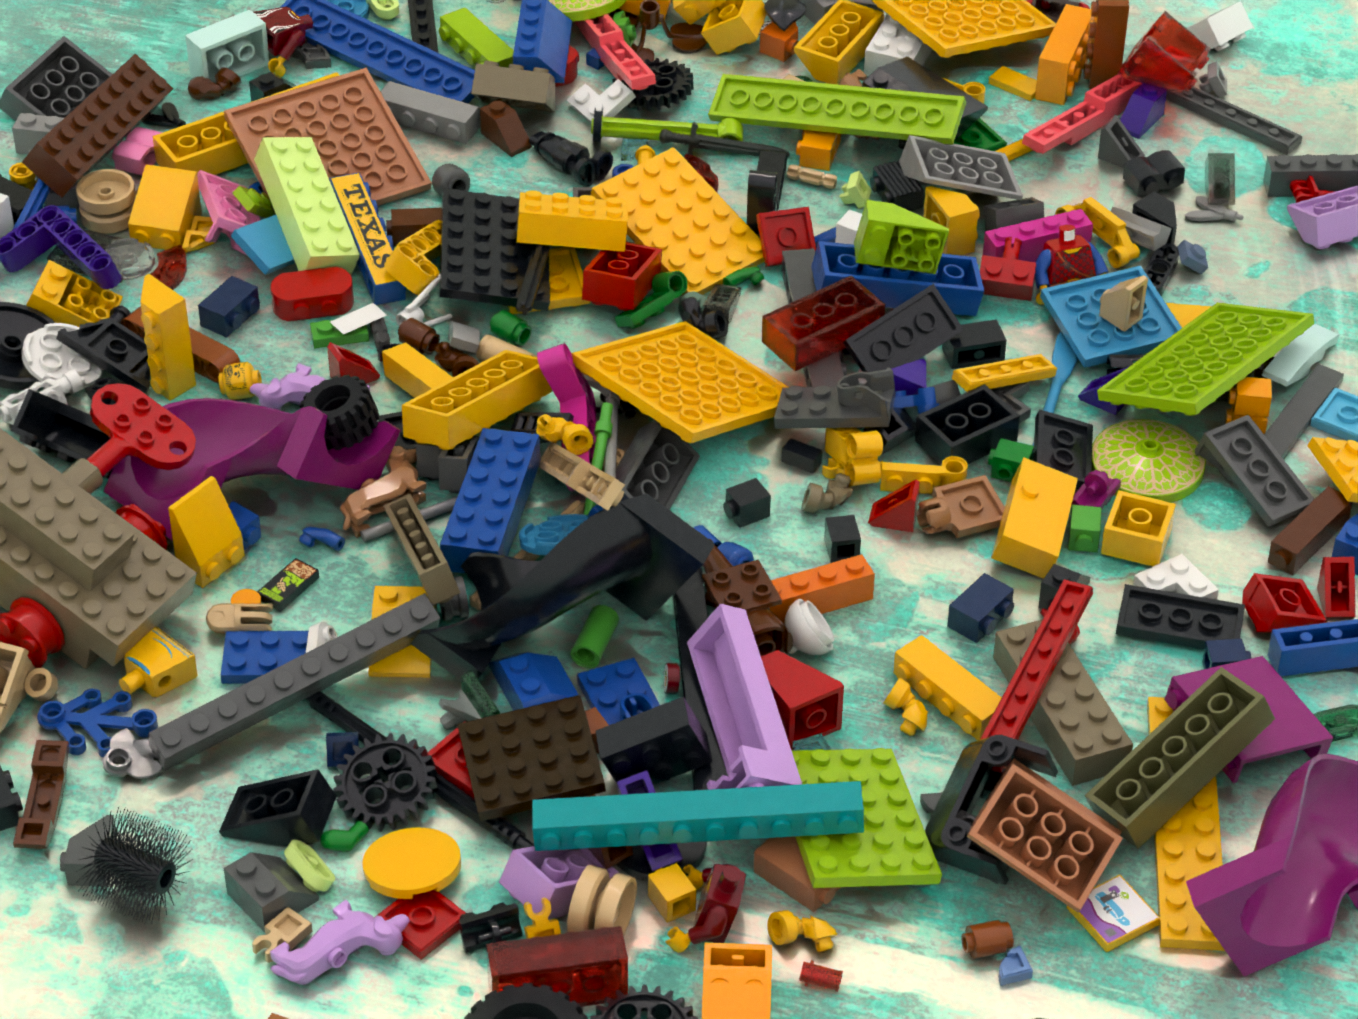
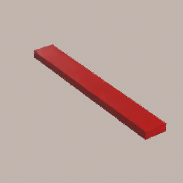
M1063 580L980 740L993 735H1004L1016 740L1019 739L1093 595L1092 586ZM1004 766L993 767L992 771L1001 773Z

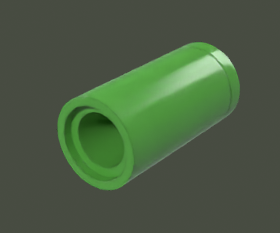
M596 605L591 609L570 652L572 660L577 665L584 668H595L598 666L619 623V616L615 610L606 605Z

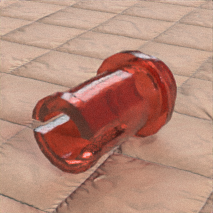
M811 960L810 963L803 962L799 981L805 982V986L808 987L809 984L835 990L836 992L839 991L843 970L839 971L816 965L814 960Z

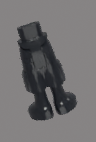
M541 131L532 135L529 139V143L534 146L535 151L542 155L547 162L553 164L562 172L573 174L574 179L584 186L592 185L594 179L598 181L603 180L613 164V156L609 151L598 150L590 158L588 148L555 135L552 132L545 133Z

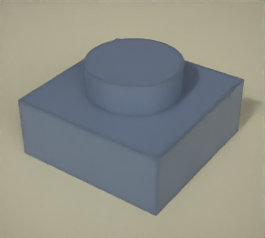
M1183 240L1177 246L1183 265L1200 274H1203L1209 268L1206 252L1200 245H1193Z

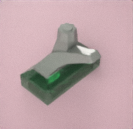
M472 670L461 676L462 689L459 690L460 695L458 699H440L439 701L441 708L448 711L439 718L441 724L447 730L464 721L501 714Z

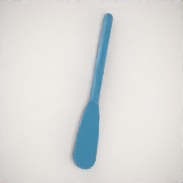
M1059 332L1052 355V364L1056 366L1057 372L1055 377H1052L1043 411L1054 413L1062 385L1070 376L1078 360L1062 332Z

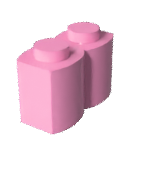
M143 127L134 128L127 135L126 140L122 141L113 150L112 158L115 163V169L142 176L146 164L154 165L156 162L152 136L163 132Z

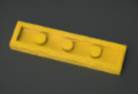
M1042 354L956 369L953 371L952 379L966 392H969L984 384L989 389L1055 377L1057 368Z

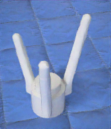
M440 274L412 303L396 315L398 326L409 318H415L423 323L425 315L420 307L429 299V293L440 282ZM450 313L426 321L424 324L431 327L451 319L453 315Z

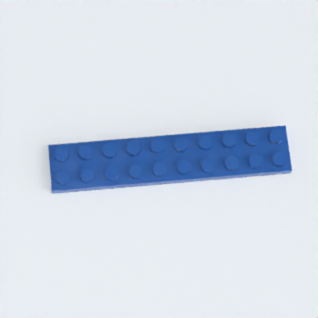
M287 0L281 6L289 7L298 16L310 15L313 27L306 30L305 33L308 43L314 46L321 45L329 54L361 69L367 68L369 73L388 82L391 81L464 103H469L475 97L471 94L475 70L326 0Z

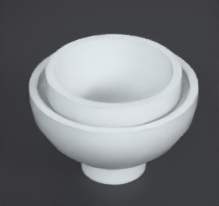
M797 599L789 606L784 623L793 637V646L789 653L793 654L799 650L810 655H823L833 649L832 642L835 639L823 615L808 600Z

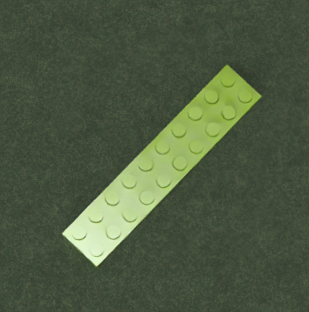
M722 74L708 116L710 121L721 122L725 118H734L742 124L908 140L909 135L953 145L966 106L965 96Z

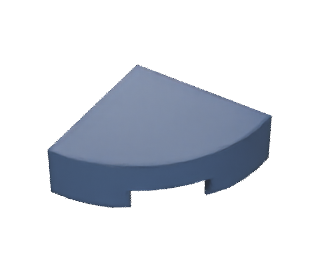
M1021 945L1009 950L1007 956L1000 964L998 978L1001 986L1032 978L1033 970Z

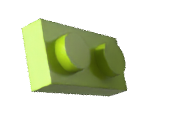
M238 186L232 192L248 212L263 218L276 215L270 198L266 193L262 192L260 194L253 188L247 189L242 186Z

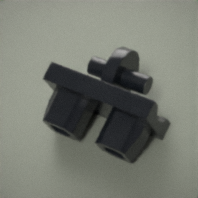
M504 902L499 903L483 913L475 914L469 912L462 914L458 920L463 949L466 953L493 945L494 949L497 950L503 948L504 941L523 936L519 921V909L516 903L506 905Z

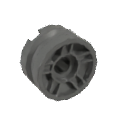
M462 576L454 577L460 593L455 595L450 601L440 603L444 621L452 620L455 616L460 618L469 617L466 587Z

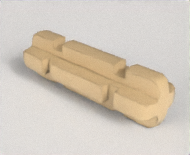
M790 165L788 167L787 177L789 179H800L801 182L817 186L823 185V187L829 189L836 187V175L825 174L824 172L809 168L802 169L801 166Z

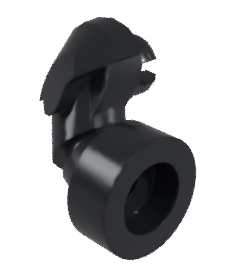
M689 297L679 302L678 312L683 322H688L713 339L727 335L728 324L721 310L708 312L705 318H703L700 303L697 302L696 298Z

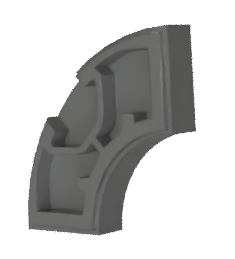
M306 38L305 43L299 46L291 56L301 60L305 64L306 69L331 67V58L328 51L321 45L314 46L308 43Z

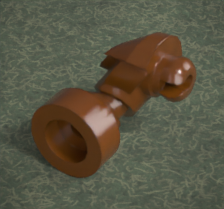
M222 67L215 75L216 83L203 76L194 77L188 84V91L195 100L220 98V94L223 96L227 92H235L241 84V79L232 70Z
M441 342L435 348L437 354L434 359L436 363L448 372L452 371L453 377L479 364L475 358L449 346L448 342Z

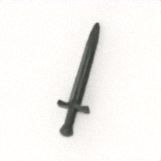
M696 122L692 123L690 135L673 133L667 129H663L659 135L662 144L669 142L688 144L687 157L689 159L693 158V148L760 156L761 149L786 151L764 144L696 134L698 128Z

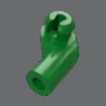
M757 266L742 268L724 277L723 284L729 290L750 279L753 285H757L764 280V275Z
M357 821L349 830L333 829L325 831L320 837V843L325 849L349 852L368 834L369 828L364 822Z

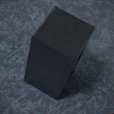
M790 438L782 448V462L814 473L822 463V450Z

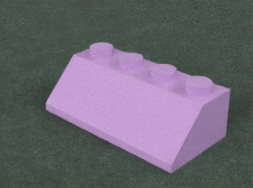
M1358 185L1287 205V211L1304 242L1313 245L1317 249H1326L1333 243L1350 242L1354 237L1358 236Z

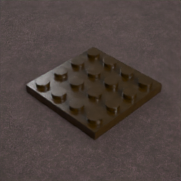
M580 695L457 724L480 822L531 810L532 801L537 799L584 797L606 792L605 782Z

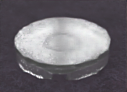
M134 238L119 239L107 245V250H105L122 275V280L142 277L150 272L155 265L154 249L145 241L143 244Z

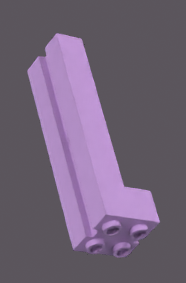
M719 604L687 642L728 776L722 775L717 781L709 780L706 784L707 788L712 790L800 785L802 781L746 610Z

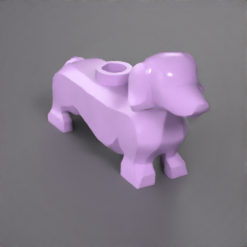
M298 363L296 372L289 373L280 380L274 378L270 384H253L250 387V392L259 398L260 406L281 411V406L287 402L300 405L301 401L304 400L305 394L310 392L312 387L319 385L321 381L326 379L318 375H309L311 367Z
M344 900L333 908V913L338 919L324 924L303 947L289 952V944L283 942L271 950V959L277 963L271 966V970L277 976L284 977L300 985H306L330 968L341 967L350 954L365 945L376 948L382 955H392L401 946L403 941L402 931L409 924L410 919L404 914L396 915L386 921L382 916L374 918L371 914L352 911L351 904Z

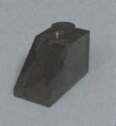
M1208 153L1205 160V190L1208 205H1235V153Z

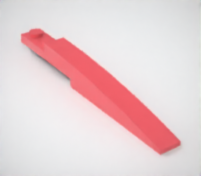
M608 14L593 19L574 21L590 46L596 49L601 61L616 79L624 80L632 90H643L648 88L649 85L656 84L655 74L625 42L622 29Z
M1173 45L1164 48L1085 92L1083 102L1024 134L1022 144L1042 154L1063 142L1069 145L1075 144L1104 126L1112 116H1118L1124 112L1132 93L1145 81L1159 86L1190 60L1191 54Z

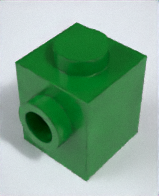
M1000 438L997 448L991 449L988 458V465L992 466L991 478L1011 482L1023 457L1029 460L1033 459L1034 446Z

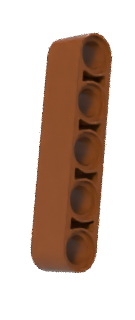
M140 306L125 317L121 324L144 338L145 332L141 320L142 311ZM189 327L194 371L213 382L219 383L218 376L219 373L223 372L224 367L228 364L241 363L240 358L231 348Z

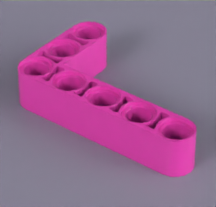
M563 343L538 352L537 360L543 375L560 402V413H571L574 416L573 423L585 425L593 436L592 447L584 454L577 456L592 465L596 436L594 435L596 425L595 398L584 374L575 367V363L573 364L572 353L568 346ZM561 440L562 448L566 449L565 445L563 444V441ZM567 486L570 492L575 491L571 487Z

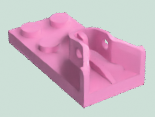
M199 170L197 174L199 189L213 222L205 241L209 243L216 242L220 233H224L229 237L233 249L247 255L231 237L235 229L260 221V217L248 212L232 193L238 186H245Z

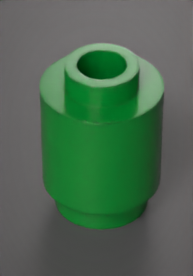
M501 310L494 314L490 320L491 333L512 345L523 346L531 336L532 329L528 326V323L506 310Z

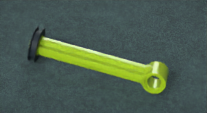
M596 107L594 118L591 120L593 143L595 141L600 142V144L602 137L660 141L659 135L663 129L677 134L690 135L692 123L603 117V108L602 111H596ZM725 118L718 124L697 123L696 134L743 141V124L737 119Z

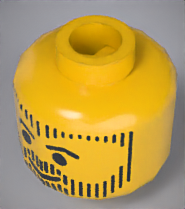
M241 362L226 365L223 372L219 373L218 381L222 395H227L230 400H240L254 397L255 395L250 392V387L253 384L262 383L260 371L255 370L251 363Z

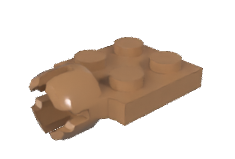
M986 475L933 488V498L921 501L918 504L919 509L916 511L920 527L931 525L922 528L925 534L931 535L948 530L952 531L956 538L998 528L1005 506Z

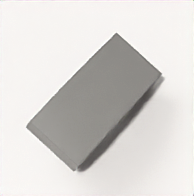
M451 321L448 334L449 346L455 347L459 351H468L476 354L480 341L479 329Z

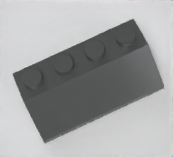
M656 420L646 424L639 429L616 468V479L625 484L622 489L624 495L621 501L647 493L670 510L700 455L688 442L683 441L680 436L671 430L662 427Z

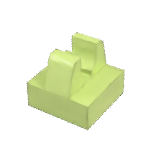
M857 171L850 174L848 183L842 186L844 193L840 194L839 197L845 205L855 203L858 209L865 206L866 200L870 199L872 190L861 172Z

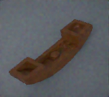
M36 740L31 762L32 779L23 817H19L13 842L14 848L47 849L56 828L64 793L69 754L68 741Z

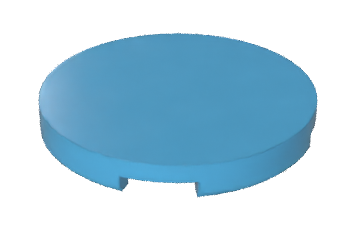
M564 514L550 516L547 518L548 521L533 526V523H529L519 532L520 547L526 552L546 556L562 539L591 516Z

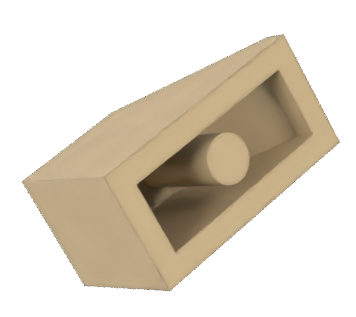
M1143 275L1120 282L1113 288L1107 289L1100 298L1099 316L1124 332L1139 322L1143 317L1148 278Z

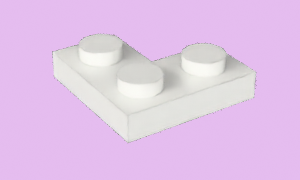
M617 79L600 95L585 83L567 101L571 107L591 123L592 118H594L595 107L596 111H602L603 108V117H614L636 96L631 89Z
M1183 554L1134 575L1133 583L1139 587L1168 592L1176 591L1180 594L1216 599L1218 597L1219 589Z

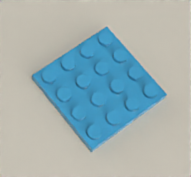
M1141 266L1041 289L1040 298L1084 368L1107 363V357L1110 354L1148 353L1182 329ZM1143 275L1148 278L1143 317L1139 322L1124 332L1099 316L1100 298L1107 289L1113 288L1120 282Z

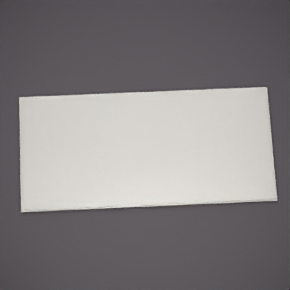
M371 303L330 321V323L344 335L387 315L374 303Z

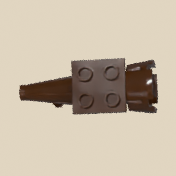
M714 545L703 564L706 574H702V580L707 590L705 593L706 605L717 608L719 604L745 609L760 656L776 650L785 652L788 655L793 646V637L788 628L769 609V607L782 604V599L759 559L733 566Z

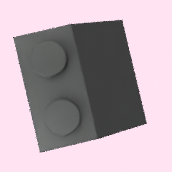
M250 852L224 868L227 894L264 932V926L285 908L289 907L296 913H299L319 900V895L309 890L303 884V879L281 857Z

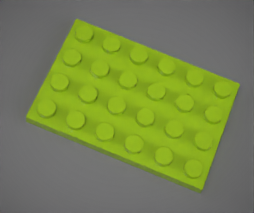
M892 749L791 750L802 784L861 781L864 833L795 836L813 888L940 884L941 870Z

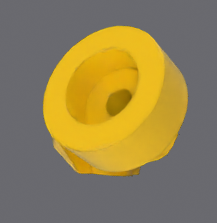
M547 414L541 415L537 419L536 432L543 440L553 443L562 440L566 449L575 455L584 454L593 445V436L585 425L575 424L572 421H566L564 418L551 417Z
M899 677L883 704L892 710L900 707L904 710L902 713L904 721L900 726V730L908 736H914L917 729L922 732L925 731L928 712L921 701L915 700L916 698L911 692L910 684Z
M788 910L773 912L768 918V933L776 945L793 943L800 934L804 938L812 939L818 952L828 951L833 948L834 944L831 938L837 936L836 929L823 919L810 915V918L802 917L801 920Z

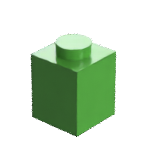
M1072 505L1068 550L1098 553L1101 507Z

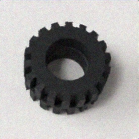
M335 376L329 380L321 381L319 385H315L310 389V392L305 394L304 400L300 403V408L312 406L328 415L324 435L327 450L333 448L341 450L344 447H352L353 444L362 442L366 436H370L373 432L372 429L378 425L379 413L366 383L356 376Z

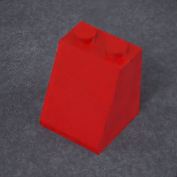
M779 650L761 656L791 750L841 729L844 685L840 681Z

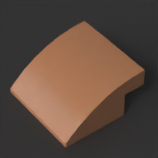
M1014 758L995 784L966 836L1076 912H1079L1123 839L1120 836L1121 830Z

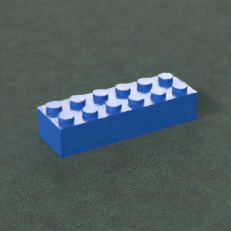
M818 241L811 266L817 299L827 303L835 302L856 306L896 308L934 284L953 314L976 316L984 294L976 257L942 254L937 272L932 274L856 263L853 244Z
M489 428L482 429L440 542V550L451 572L465 573L460 566L471 553H492L508 557L541 462L539 434Z

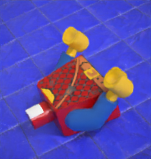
M1061 225L1059 227V238L1047 240L1044 243L1043 251L1036 260L1035 282L1037 289H1040L1036 296V302L1039 305H1044L1040 298L1041 289L1109 273L1101 254L1091 242L1086 241L1081 235H1075V226Z

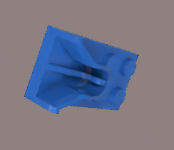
M635 658L577 673V683L590 708L596 707L608 725L660 706Z

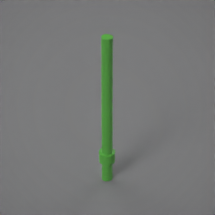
M608 402L602 403L600 418L596 422L594 430L596 442L592 465L600 470H603L607 440L611 437L613 428L611 423L613 405ZM586 498L583 514L588 515L596 503Z

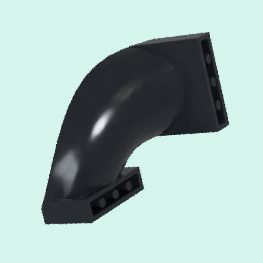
M645 493L621 501L616 507L611 506L608 511L603 509L594 514L562 539L541 561L520 560L492 553H471L460 567L476 587L481 602V611L448 626L421 630L410 644L470 687L483 674L501 643L537 630L604 590L647 621L705 563L715 544Z

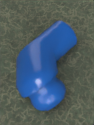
M308 526L302 530L303 534L299 537V541L308 547H312L315 540H318L332 549L340 551L345 544L343 537L326 528Z

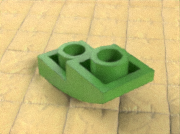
M624 11L615 12L613 20L622 29L624 40L631 47L637 37L634 24L631 25L630 19L625 16Z

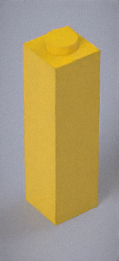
M406 342L382 351L384 375L414 398L453 378Z

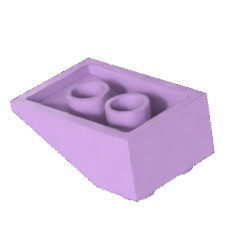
M532 846L512 850L499 883L509 891V894L514 899L519 900L523 905L525 902L531 903L534 913H539L542 910L541 898H547L551 904V913L548 919H553L568 914L573 892L583 870L588 865L604 867L588 848L535 851V847ZM612 866L607 869L610 879L616 873H619Z

